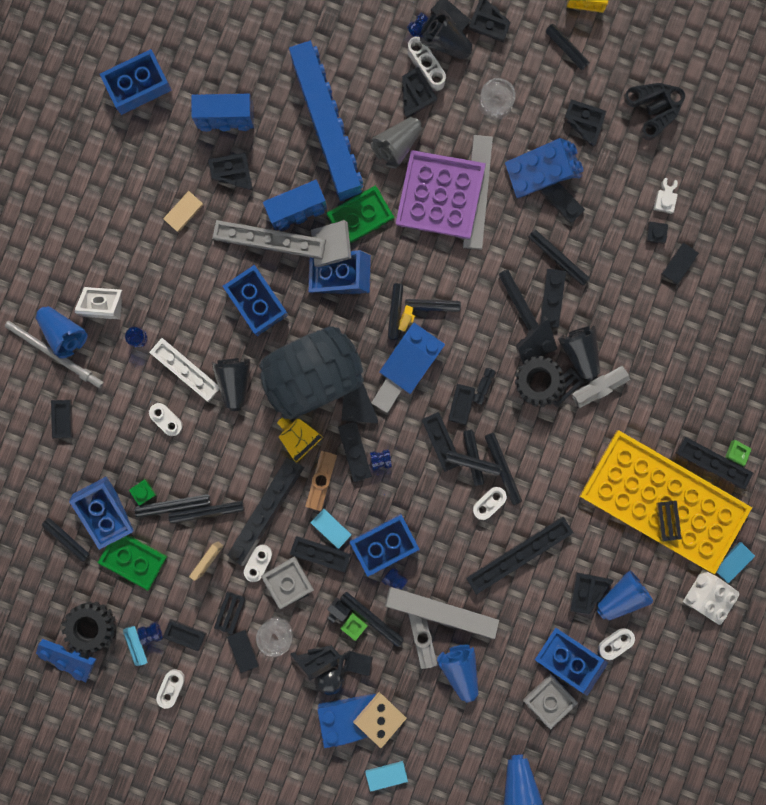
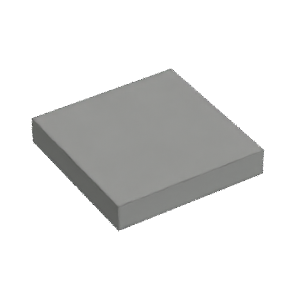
M343 220L311 230L312 237L326 240L323 259L314 258V266L322 267L351 259L348 222Z
M295 556L261 575L280 610L314 591Z
M551 673L523 699L550 730L578 704Z

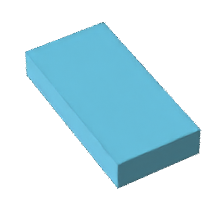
M325 509L310 522L338 549L352 535Z
M135 626L123 629L134 664L142 666L148 663Z
M403 761L366 770L370 792L408 782Z

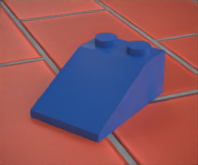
M361 250L351 251V259L322 267L314 266V258L310 257L309 293H370L371 255Z
M413 322L379 373L411 394L445 344Z
M107 476L72 494L69 502L98 549L134 531L121 501Z
M557 628L554 629L535 658L538 663L587 696L608 665V662Z
M376 693L320 703L318 705L324 748L344 745L368 737L353 721L376 696Z

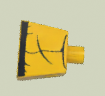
M282 417L277 422L284 430L278 437L295 462H298L324 438L299 418L292 423L289 419Z

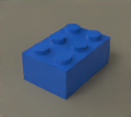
M152 49L100 73L101 79L121 115L172 91Z
M250 94L191 95L192 119L201 131H211L212 129L230 131L231 128L247 131L250 128H254V104Z
M317 179L263 201L275 231H284L290 228L289 225L293 223L301 224L307 221L308 217L312 215L314 217L320 216L325 213L324 210H327L326 201Z
M255 265L223 285V288L256 336H259L289 316Z
M402 514L350 540V544L367 577L420 550Z

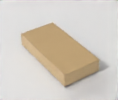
M188 191L163 219L179 233L204 204Z

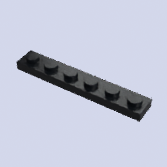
M289 457L285 459L228 552L227 556L239 565L245 566L305 467Z
M562 516L465 578L477 595L574 532L564 516Z

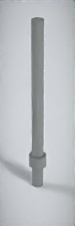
M6 322L5 327L78 374L80 379L85 382L89 381L99 389L103 386L104 382L93 376L92 372L88 369L81 368L67 358L59 359L54 355L49 346L14 323Z

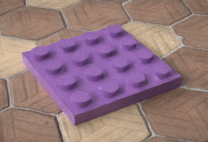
M411 150L396 226L471 239L486 163Z

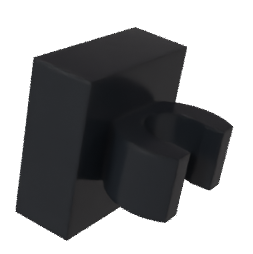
M336 597L327 609L330 612L327 619L334 623L338 618L342 622L351 609Z

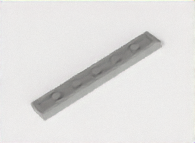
M473 136L471 161L486 163L471 239L464 238L463 248L482 250L492 136Z
M216 220L212 238L217 241L323 259L326 245L325 239Z
M393 587L389 588L385 607L490 639H495L499 624L498 619Z

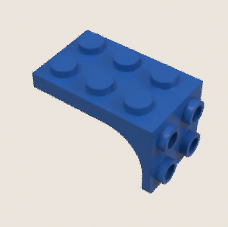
M559 138L505 162L516 197L522 198L566 179L582 178L584 170L581 162L577 160L576 154L578 152L575 144Z

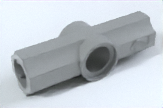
M620 366L606 375L599 376L597 379L590 381L585 387L571 394L575 404L581 408L595 399L613 392V389L629 381V374L623 366Z
M408 614L421 669L438 665L427 619ZM420 633H425L428 635V639L426 642L421 643L417 640V636Z

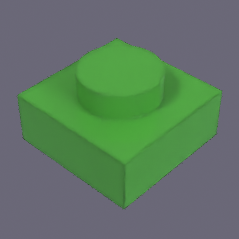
M733 440L730 443L725 458L740 466H745L751 448L737 440Z
M352 613L340 629L356 641L368 625Z

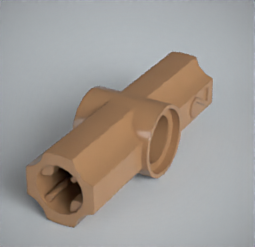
M321 451L305 507L322 511L337 455ZM318 476H325L327 479L326 484L322 487L316 484Z

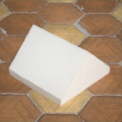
M84 287L75 308V313L82 317L120 319L122 290Z

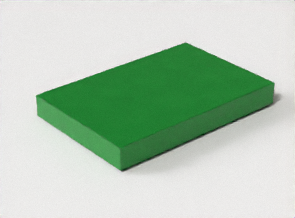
M376 185L326 213L332 224L343 220L348 222L350 244L395 219Z
M126 535L107 545L98 564L148 591L168 556L136 538Z

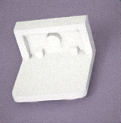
M702 570L683 602L720 625L737 601L739 592L717 576Z

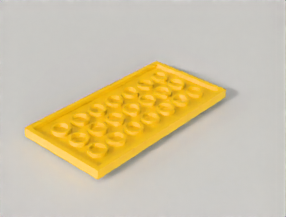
M619 430L614 434L579 496L712 574H715L752 509L751 506ZM676 500L682 539L662 542L656 503ZM670 505L673 536H675L672 505ZM662 506L665 534L669 536L665 506Z

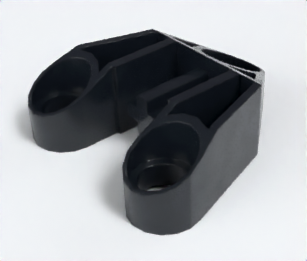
M663 83L630 87L626 91L624 101L630 107L644 105L660 97V100L646 106L647 112L652 116L666 109V112L655 116V118L647 121L642 126L641 135L645 140L651 141L656 138L677 117L685 100L683 89ZM674 92L678 93L681 97L680 101H673L671 94ZM628 94H635L638 100H630ZM645 127H651L655 134H647Z

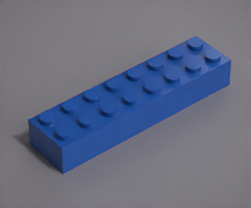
M310 40L289 47L291 60L339 201L361 194V188H364L360 172L356 173L357 163L354 154L350 155L351 145L348 136H343L345 135L343 121L341 118H337L339 117L336 101L332 100V90L329 82H327L324 66L320 62L317 46L313 47Z

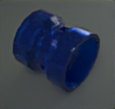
M420 13L414 22H410L407 25V29L413 37H423L421 30L428 19L424 13Z
M131 327L125 333V340L128 344L140 348L146 345L148 336L144 330L138 327Z
M389 449L383 450L382 453L370 452L373 471L379 470L382 466L386 469L392 468Z
M395 567L381 580L385 585L399 590L408 582L405 577L399 575V571Z
M158 622L151 623L148 627L142 626L137 629L138 637L143 647L149 645L152 641L158 642L163 640L162 630Z

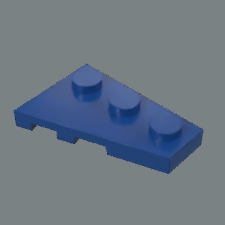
M45 639L41 640L36 651L40 659L51 662L59 670L66 671L76 680H82L85 683L89 679L96 661L92 657H89V659L80 657L81 653L76 651L73 653L66 652L63 646Z

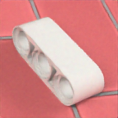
M420 37L411 38L408 43L410 59L416 68H420L433 91L441 90L446 80L444 70L430 49L420 42ZM419 46L421 50L414 51L412 50V47ZM428 61L431 63V66L425 67L422 63ZM439 77L442 81L436 83L432 78Z

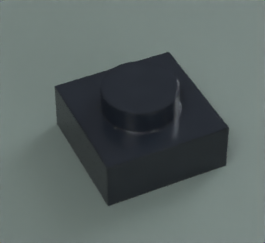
M648 222L646 242L665 244L668 224Z

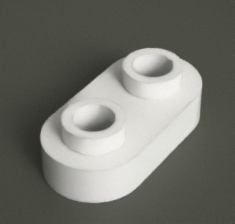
M156 403L151 406L149 410L150 418L167 435L176 436L181 433L183 429L182 421L166 405ZM158 409L162 411L160 416L156 415V410ZM170 423L175 424V428L173 430H170L169 428Z
M500 487L491 488L474 504V515L481 520L488 519L505 503L507 498L506 492ZM494 493L499 494L500 497L498 500L493 499ZM481 506L486 508L484 513L479 512Z
M259 545L254 549L244 569V576L248 581L256 582L262 578L261 575L264 574L272 558V550L269 546ZM260 551L265 553V558L259 557ZM251 569H255L257 571V574L255 576L250 574Z
M621 628L604 639L599 644L598 651L604 659H615L633 646L635 636L629 629ZM622 635L627 636L625 641H621ZM606 646H611L609 652H605Z
M173 669L165 675L156 697L160 707L170 708L177 701L185 681V676L180 670ZM172 676H177L178 682H174ZM165 694H169L171 696V699L166 700L164 697Z

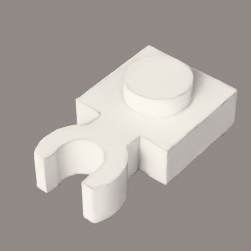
M667 178L662 181L661 187L663 191H657L653 210L670 214L674 212L678 194L672 192L677 187V180L673 181L671 187L667 185Z

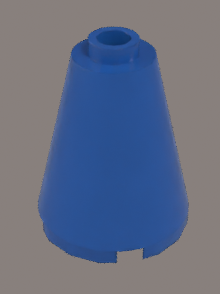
M49 306L42 307L37 311L36 321L54 355L59 359L73 355L72 351L75 348L80 349L84 345L88 335L82 327Z
M631 570L618 581L598 604L599 609L597 611L602 619L607 618L610 621L653 603V599L647 589L641 585L640 580Z
M469 645L449 648V653L445 654L443 651L437 657L438 665L460 700L472 702L479 694L475 650L473 647L471 649Z
M523 754L511 755L512 759L508 760L504 805H543L528 759L523 758Z

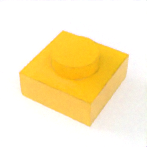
M405 306L399 322V330L406 332L408 325H412L415 315H412L413 307Z

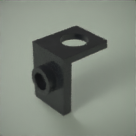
M350 650L340 655L338 675L346 671L366 676L371 675L373 656Z

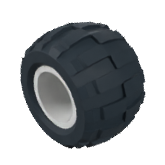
M327 327L297 339L264 357L259 365L262 388L269 402L277 412H281L283 418L290 420L361 387L364 381L361 375L363 373L362 364L356 348L347 335L342 334L337 327Z

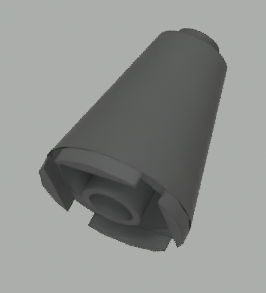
M409 117L371 139L372 142L370 144L373 152L379 160L384 159L387 162L386 166L396 169L400 166L421 134L422 124L418 119Z

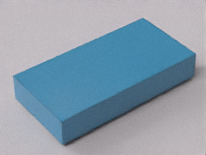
M739 542L724 557L716 573L726 583H729L755 555L742 542Z

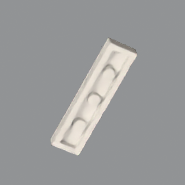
M163 338L149 352L207 402L219 391L218 384Z

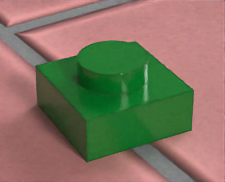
M146 479L129 489L139 506L156 496V493Z

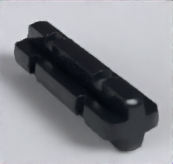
M491 368L485 369L483 374L485 376L484 378L482 377L477 388L478 393L474 395L473 401L477 404L482 405L486 399L484 396L488 394L493 382L491 380L496 375V371Z

